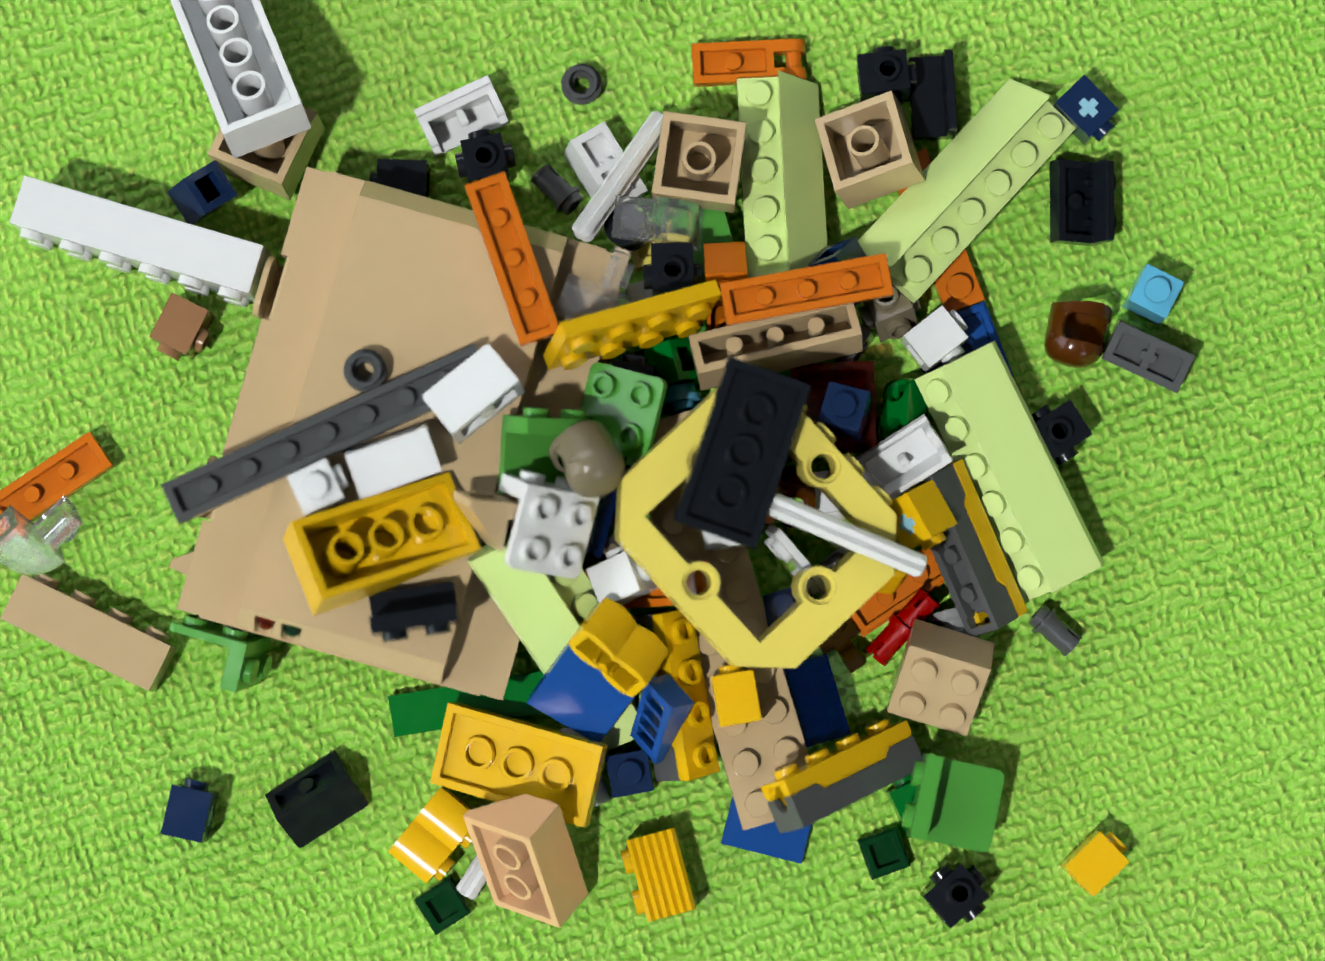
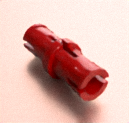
M920 587L918 592L897 615L894 612L888 618L890 623L866 647V650L869 654L873 653L872 657L886 666L888 661L908 640L914 620L925 621L940 606V603L936 599L933 600V596Z

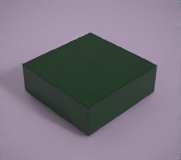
M897 826L857 840L871 880L911 866Z
M450 877L414 899L436 935L472 912L461 893L457 891V887Z

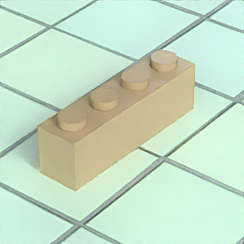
M854 303L725 326L688 335L701 391L718 387L728 357H733L776 373L863 352L862 332Z
M37 571L35 577L26 574L21 575L0 619L147 691L156 692L178 648L168 643L171 635L148 625L146 631H143L131 625L134 617L116 608L111 607L109 613H106L94 607L97 599L77 589H74L72 595H69L57 589L60 581L40 571Z

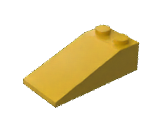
M449 472L290 522L283 536V541L313 616L352 604L480 551L481 548L471 523L453 500L456 487Z

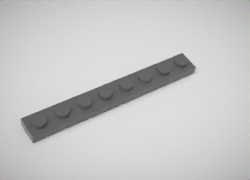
M472 344L161 484L178 524L181 525L279 481L322 459L330 458L432 412V409L424 401L423 394L477 352L476 344Z

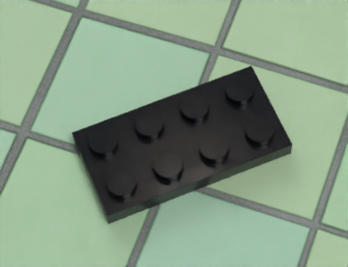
M728 357L673 521L756 549L811 385L742 360Z

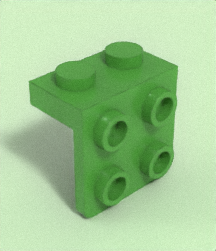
M596 362L591 365L580 410H586V419L602 420V425L607 428L622 456L627 457L626 465L632 466L655 445L653 443L667 390V383L662 378Z
M526 407L523 408V415L502 414L498 493H505L499 490L503 473L519 476L521 469L545 475V481L555 483L556 476L565 477L566 473L561 472L555 467L548 453L552 442L563 431L574 424L584 421H595L602 424V420L586 419V410L561 409L560 417L549 416V409Z
M184 614L183 618L170 622L169 630L172 632L229 647L220 685L221 689L236 693L260 684L262 679L265 680L272 664V656L268 655L272 638L199 618V615Z
M923 753L922 761L915 760L910 785L916 786L913 803L906 802L903 813L902 827L907 828L906 836L978 852L988 851L991 847L1005 779L1004 773L994 768Z

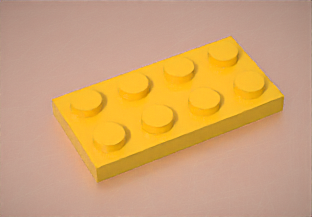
M716 280L560 322L543 357L549 370L562 366L564 370H571L582 366L587 362V359L602 356V359H611L625 352L626 348L640 345L642 349L650 348L662 342L664 338L676 334L679 338L688 337V335L696 334L701 330L702 324L712 313L713 307L722 294Z
M452 701L447 704L430 783L494 802L523 794L543 800L549 799L560 806L565 823L585 828L590 825L608 745Z

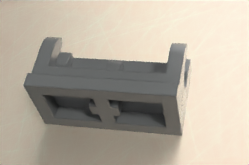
M1118 318L1112 329V335L1102 352V359L1175 393H1178L1195 358L1192 352Z

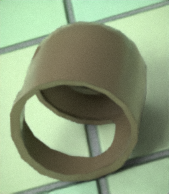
M584 421L574 424L563 431L550 446L548 453L553 464L558 470L566 473L565 479L568 486L582 497H603L611 493L624 476L625 462L622 454L607 428L600 422Z

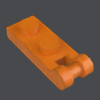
M805 40L691 43L693 87L737 85V78L778 77V70L807 80V69L802 67V55L806 53ZM774 55L786 56V67L774 68Z

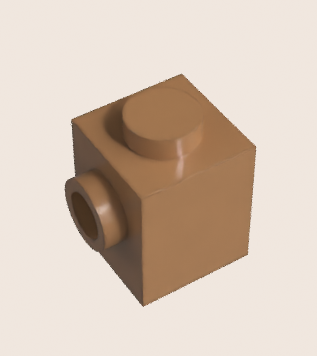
M171 293L149 337L160 343L157 351L177 361H179L181 355L193 359L196 352L202 353L210 341L212 331L208 330L214 315L209 310Z

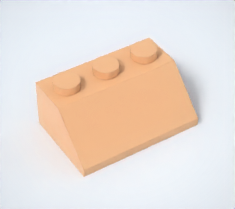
M523 794L468 810L463 816L494 904L560 928L588 895L560 806L549 799L543 800Z

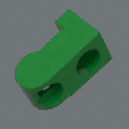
M918 377L893 380L886 384L881 404L879 443L921 415L925 414L927 417L928 407L915 382V379Z

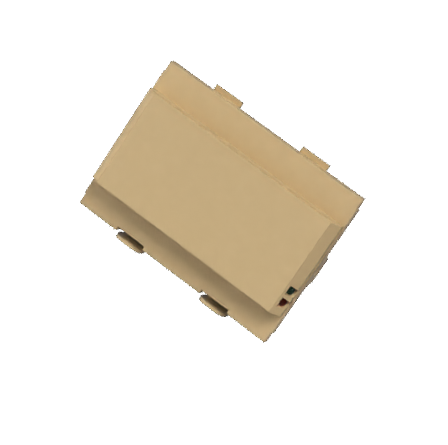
M306 166L281 251L282 257L286 258L284 267L280 266L276 257L269 256L257 289L252 315L261 320L222 455H228L366 393L353 389L344 377V364L347 358L358 350H372L383 358L387 368L383 384H386L472 344H476L478 350L484 345L489 344L519 379L525 393L461 444L456 442L433 411L361 444L425 422L442 471L389 490L449 472L456 490L498 493L502 414L523 415V408L526 407L549 409V416L560 417L561 409L580 410L591 365L596 362L609 365L611 359H602V356L587 359L585 364L575 369L564 370L562 366L549 370L543 354L552 337L520 347L473 210L367 180L364 181L332 171L328 173ZM524 225L558 325L566 320L615 307L628 257L608 252L605 248ZM362 364L358 368L357 373L360 378L368 379L372 376L374 370L370 364ZM345 451L327 458L332 467L337 464L340 465L350 486L343 490L347 501L335 507L360 500L345 458ZM211 455L207 464L219 458ZM287 477L199 516L210 519V521H202L177 606L178 610L199 615V618L477 696L485 695L503 701L520 639L468 564L467 560L473 554L381 591L453 582L460 624L451 625L452 632L426 636L425 629L408 632L409 639L383 643L382 636L375 637L371 634L369 617L372 614L369 597L313 616L283 541V536L290 522L306 517ZM507 524L506 534L512 530L513 525ZM473 528V531L481 548L486 543L481 539L476 530Z

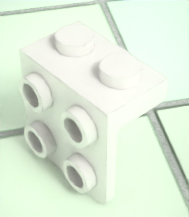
M521 469L519 476L503 473L499 490L520 499L505 555L506 565L517 570L571 579L577 578L583 565L600 497L586 498L578 495L568 486L565 477L556 476L555 483L545 481V475Z
M771 524L763 528L764 532L769 536L764 543L771 552L786 564L790 561L794 565L795 569L791 572L793 577L800 569L812 566L780 528ZM840 546L818 566L831 569L850 549ZM818 575L812 576L807 581L806 590H809L813 595L817 592L824 593L825 584L822 578Z

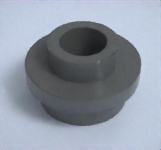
M576 64L564 73L561 88L564 96L570 102L576 105H587L595 101L600 95L602 80L598 71L592 66ZM579 79H585L590 84L589 88L584 92H579L574 88L575 82Z
M368 349L358 350L352 353L344 364V377L347 383L359 392H368L381 386L386 378V364L383 358L375 351ZM362 364H370L373 367V374L368 379H362L358 376L357 371Z

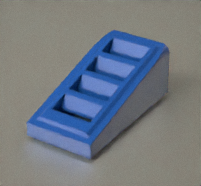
M669 674L652 678L643 689L630 735L655 764L661 763L694 704Z

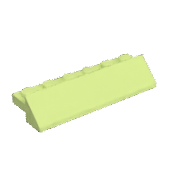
M779 70L778 77L737 78L739 122H746L741 160V184L747 277L752 278L805 268L825 247H828L822 144L814 120L820 117L818 84Z
M1009 79L923 171L925 181L909 186L858 240L866 256L886 253L891 283L912 303L922 296L1076 129L1047 101L1051 95Z
M995 341L915 379L953 460L963 459L1024 602L1048 592L1053 593L1105 565Z
M510 530L506 534L502 552L485 544L467 562L542 673L545 674L589 612L598 604V600L591 582L582 568L579 576L571 579L508 567L505 563V555L512 532ZM641 691L635 695L600 742L608 745L607 751L634 740L630 735L640 703Z

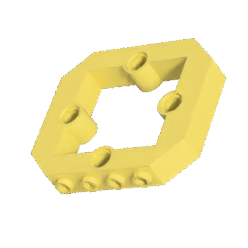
M715 388L624 473L616 491L615 541L729 665L739 667L796 668L894 576L895 568L850 550L831 569L822 566H808L800 569L793 577L791 584L792 595L796 602L756 639L717 596L721 585L720 575L717 570L706 562H686L645 517L685 478L687 479L692 465V455L697 450L717 388ZM805 404L788 453L790 458L796 463V472L800 481L808 487L819 488L850 524L896 543L897 515L889 507L893 503L892 499L878 485L875 484L871 487L861 476L865 470L860 463L849 453L843 456L833 445L836 441L835 436L824 424L818 422L815 425L804 413L808 409ZM817 455L825 457L829 462V473L823 479L817 478L811 471L812 460ZM699 570L705 575L707 583L703 592L694 595L688 590L686 581L691 572ZM814 575L821 577L825 584L824 593L817 599L811 598L806 590L807 581Z

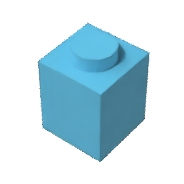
M1147 263L1138 273L1122 307L1159 325L1167 318L1184 282Z

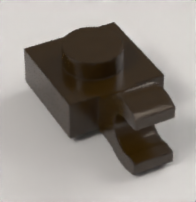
M849 617L819 648L824 656L836 650L850 673L865 665V661L850 641L860 632Z

